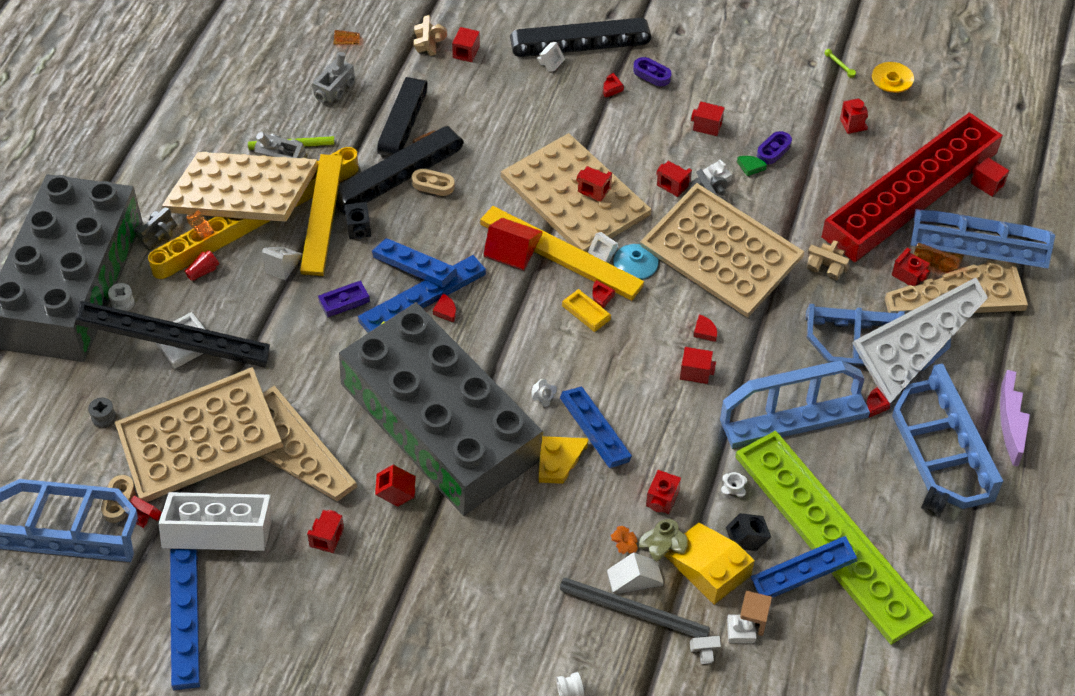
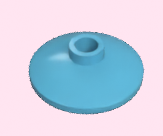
M629 244L621 247L615 253L613 259L615 267L641 280L652 276L656 272L659 262L657 257L642 248L640 244Z

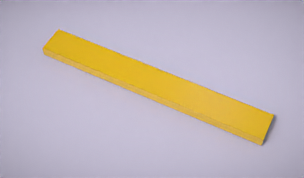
M492 206L480 219V225L486 228L500 218H505L542 231L543 234L534 252L593 282L598 280L614 289L615 293L631 301L644 287L643 280L495 206Z

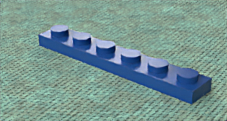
M472 255L453 265L457 269V275L444 288L425 280L359 315L358 322L369 333L380 326L383 321H388L415 302L422 308H425L438 301L443 294L448 296L485 276L486 268Z
M170 548L171 686L174 691L200 687L197 549Z

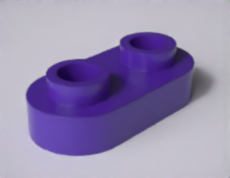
M640 57L634 61L633 72L638 77L656 86H666L671 82L672 73L666 66L647 57Z
M783 131L774 132L758 147L757 158L763 160L766 164L775 163L791 148L792 137Z

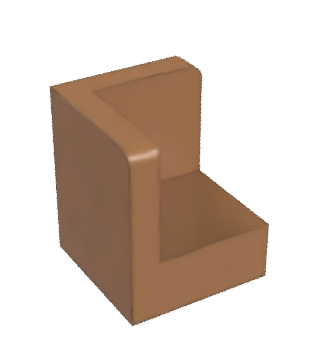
M746 591L740 618L759 623L758 635L763 636L772 597Z

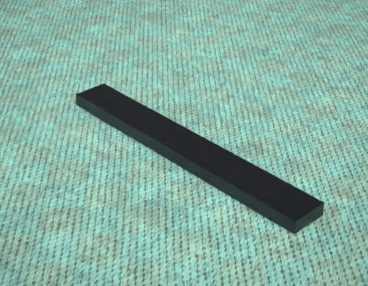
M80 301L75 325L264 368L268 360L270 344L85 301Z

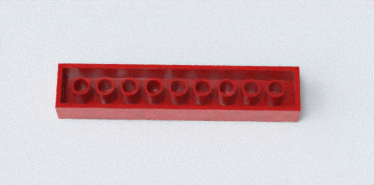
M968 112L826 218L821 238L829 244H832L834 240L838 241V249L845 251L844 255L854 263L914 218L915 209L924 210L970 175L977 163H982L987 157L992 158L996 155L1003 135Z

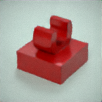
M135 495L130 500V503L137 510V525L144 528L148 523L149 517L158 522L162 515L160 510Z

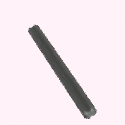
M563 578L560 584V590L697 638L708 637L710 632L709 626L568 578Z

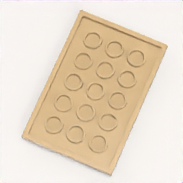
M568 133L502 170L501 178L569 244L588 253L596 233L602 232L612 239L650 216L652 209L613 173L611 189L601 202L579 193L576 178L580 170H584L586 166H589L605 174L611 171Z
M198 152L162 207L169 208L171 213L287 222L318 169L317 159Z
M698 183L640 241L642 248L747 318L804 257L803 250Z
M253 367L115 422L138 496L145 502L284 447Z

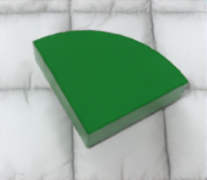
M737 157V163L746 176L766 170L767 164L757 157Z

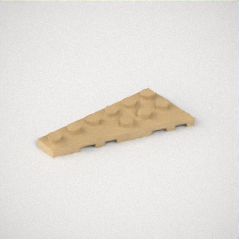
M989 259L985 264L979 266L971 265L943 274L942 278L936 280L932 278L925 280L923 284L915 287L910 285L888 292L885 296L888 313L905 311L904 314H907L956 287L977 278L988 298L974 313L1026 311L1028 304L1016 264Z
M275 385L263 393L284 447L260 457L335 501H339L356 489L357 484Z

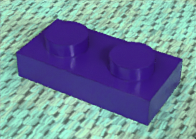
M360 280L318 295V301L328 318L369 303L370 296Z

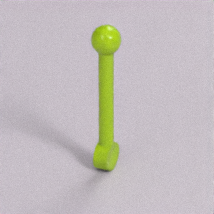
M831 49L825 50V56L830 57L847 72L849 78L855 77V70L849 69L832 54Z

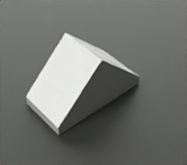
M269 247L262 250L265 272L283 280L288 278L302 257V253L285 247Z
M634 552L607 570L613 594L663 586L658 562Z

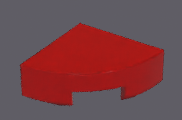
M614 73L608 75L604 82L603 94L605 98L624 91V85Z
M596 280L593 285L592 298L593 301L604 308L615 296V290Z
M443 294L433 308V315L454 323L456 307L453 300Z
M699 314L693 337L716 342L717 328L709 318Z
M878 387L870 392L866 400V405L870 411L869 418L890 409L891 404Z

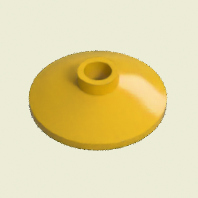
M884 62L873 69L872 80L878 88L884 91L899 93L908 90L912 86L914 75L903 64Z

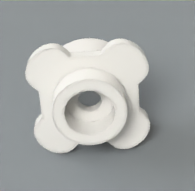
M540 379L532 388V399L540 401L544 407L549 406L553 394L556 393V386L548 384L546 379Z
M736 472L725 474L722 478L724 486L721 488V492L724 495L745 496L746 490L744 485L747 483V478Z

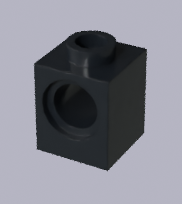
M367 202L346 204L345 213L349 239L371 237Z
M739 513L725 527L729 539L736 542L743 550L758 551L771 538L764 516Z

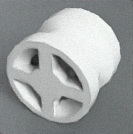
M118 283L109 289L108 295L112 308L129 311L133 308L135 301L129 285Z
M578 672L572 673L570 677L566 678L563 676L556 677L559 696H584V689Z

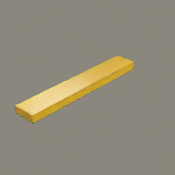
M320 154L300 272L303 275L324 276L343 164V157L339 155Z

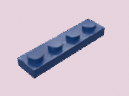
M388 238L384 239L372 250L373 258L443 288L457 275L456 267Z
M581 386L562 391L561 401L607 466L613 468L629 463L632 455L584 388Z
M844 536L751 576V581L758 594L773 598L857 562V556L847 537Z

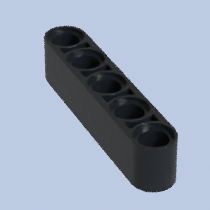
M405 77L377 145V153L379 155L390 157L404 149L425 99L428 88L427 80Z

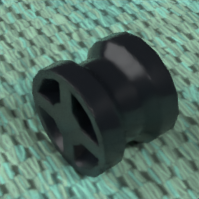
M931 486L921 509L925 511L931 510L936 516L940 517L946 507L950 494L946 492L940 493L935 487Z

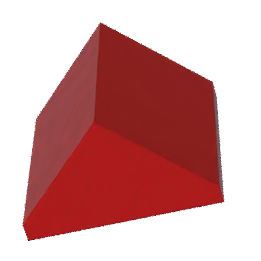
M500 218L488 227L483 256L525 271L543 232L505 218Z

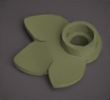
M664 519L658 522L654 529L642 535L639 540V548H649L650 555L657 562L670 549L678 554H685L688 540L686 535L679 531L678 523L675 520Z

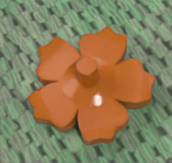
M618 526L617 530L610 535L611 540L617 542L616 547L619 553L625 554L628 551L630 554L636 553L638 550L636 544L638 542L637 537L628 528Z

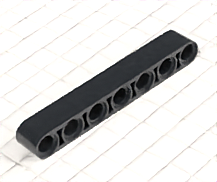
M644 18L515 30L510 34L512 51L517 57L540 55L553 42H557L562 53L640 46L649 43L652 38L648 21Z
M449 126L438 129L339 184L336 206L342 213L346 214V204L368 203L411 179L412 174L416 170L429 169L457 153L463 146V139Z

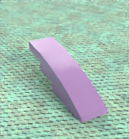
M1007 370L1001 385V426L1012 465L1018 467L1024 453L1030 414L1020 412L1023 393L1013 391L1016 372Z

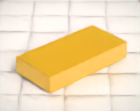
M579 289L562 301V307L593 332H596L611 320L610 313Z

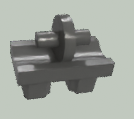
M702 169L696 171L698 178L688 183L690 189L698 183L715 195L718 193L719 195L725 194V189L728 185L724 177L712 176L711 182H709Z
M164 207L160 212L154 211L150 215L149 221L145 225L139 224L134 229L137 238L142 241L145 249L151 250L163 238L166 240L172 238V230L178 225L173 220L170 209Z

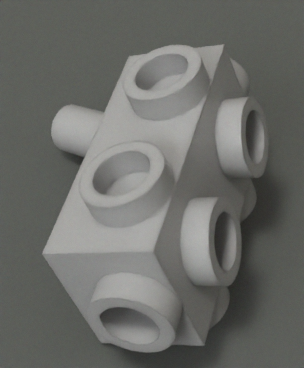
M337 52L336 59L326 67L319 77L314 79L312 83L313 93L319 102L327 101L332 103L335 99L339 100L343 95L344 89L347 86H353L356 79L354 66L344 62L345 53Z
M263 132L258 133L256 136L258 140L254 148L256 156L265 155L270 157L308 159L303 143L298 140H287L278 135H267Z

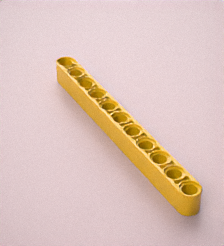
M344 147L330 154L343 157L340 182L358 172L359 165L356 149ZM318 169L295 207L313 198ZM216 216L150 252L148 261L152 275L157 279H165L191 265L202 251L205 253L209 250L213 253L271 220Z

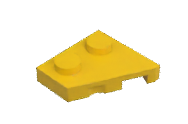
M542 436L539 483L564 484L569 476V471L575 467L583 450L587 449L588 438Z

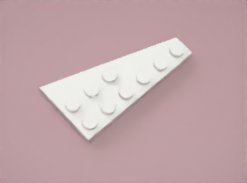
M977 278L956 287L852 342L875 384L889 403L896 398L918 372L923 369L945 343L986 301L988 297Z

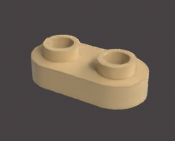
M419 169L412 174V185L419 191L447 196L455 189L454 178L451 175L428 169Z
M126 475L114 477L107 487L117 488L120 491L125 489L126 491L122 493L129 502L135 493L133 480ZM103 499L101 512L106 521L117 523L126 518L127 513L117 501Z

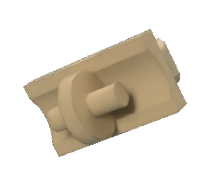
M427 15L424 16L422 24L415 25L414 31L418 39H414V47L418 53L428 51L429 55L433 56L436 55V42L445 40L447 29L440 24L433 26L430 23L431 17Z
M834 240L831 246L823 243L821 248L811 245L808 250L807 269L819 272L822 264L829 266L827 276L838 280L843 272L847 273L849 259L843 257L845 251L838 249V241Z

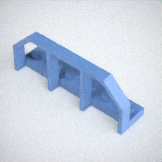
M915 209V223L911 246L1049 268L1055 234L1051 231L942 211ZM920 221L956 225L960 230L922 224ZM966 227L997 232L1000 236L966 231ZM1008 234L1043 241L1046 244L1007 238Z
M809 304L805 320H808L806 338L828 363L842 360L850 365L865 366L862 359H859V354L854 345L853 358L833 357L813 335V324L822 325L825 322H834L835 326L841 327L855 324V341L860 338L861 328L882 327L905 315V311L886 313L862 311V308L850 310L814 307L815 304ZM951 338L945 343L944 347L940 349L935 354V356L923 367L921 371H924L934 361H936L940 356H942L947 350L950 349Z
M839 360L749 380L723 400L720 421L733 449L750 445L775 430L781 437H786L868 418L870 411L861 394L865 378L860 369ZM844 373L854 378L851 386L853 395L816 403L822 377ZM810 380L806 398L808 405L775 412L780 387ZM769 390L765 409L766 415L729 423L732 409L755 392Z
M943 363L934 365L929 380L906 386L893 410V419L928 491L933 486L940 493L946 492L950 494L948 503L961 509L995 502L1003 479ZM935 390L939 405L946 411L948 418L908 427L901 414V409L910 394ZM954 428L958 435L959 445L965 449L966 453L925 462L913 436ZM969 463L975 469L981 488L985 489L986 493L965 498L936 485L930 472Z
M18 479L0 488V502L22 491L39 493L25 527L0 524V549L132 562L134 551L131 536L138 520L137 510L119 489ZM49 494L83 497L70 531L35 528ZM94 499L117 501L129 515L121 536L81 532Z

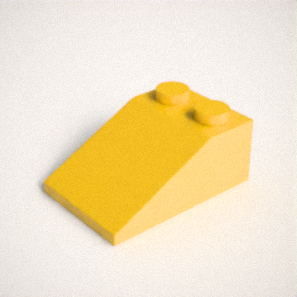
M701 523L696 524L684 533L688 540L685 554H678L670 549L664 555L714 605L752 576L755 562L736 542Z

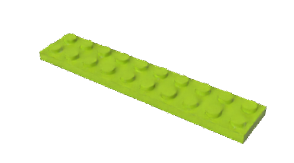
M776 430L736 452L735 458L812 550L841 537H847L857 556V562L836 570L831 574L890 645L933 619L934 615Z

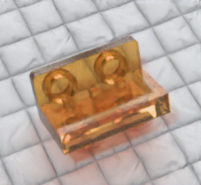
M917 243L914 255L930 263L929 266L945 273L958 270L965 257V254L937 250L922 243Z

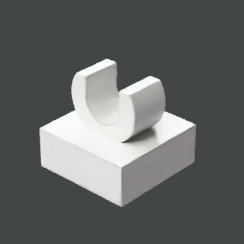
M553 42L541 52L537 60L540 65L546 66L548 72L555 71L565 58L557 42Z
M721 160L703 170L709 182H711L712 176L724 177L727 182L732 179V174L726 169L727 165Z
M602 232L595 234L588 253L610 263L612 256L618 248V243Z
M728 615L729 643H755V622L743 620L740 618V615Z
M720 636L693 638L690 641L691 652H700L701 664L712 663L714 661L712 650H718L721 647Z

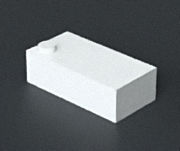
M169 492L159 521L161 547L173 549L265 551L272 523L271 496Z

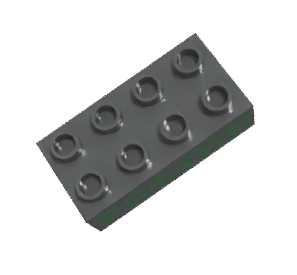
M46 174L0 271V350L85 362L98 330L75 325L80 301L103 305V298L105 296L107 299L106 307L109 305L108 291L113 285L118 283L137 238L134 229L143 223L134 186Z
M417 302L339 352L341 385L463 516L539 462L543 431Z

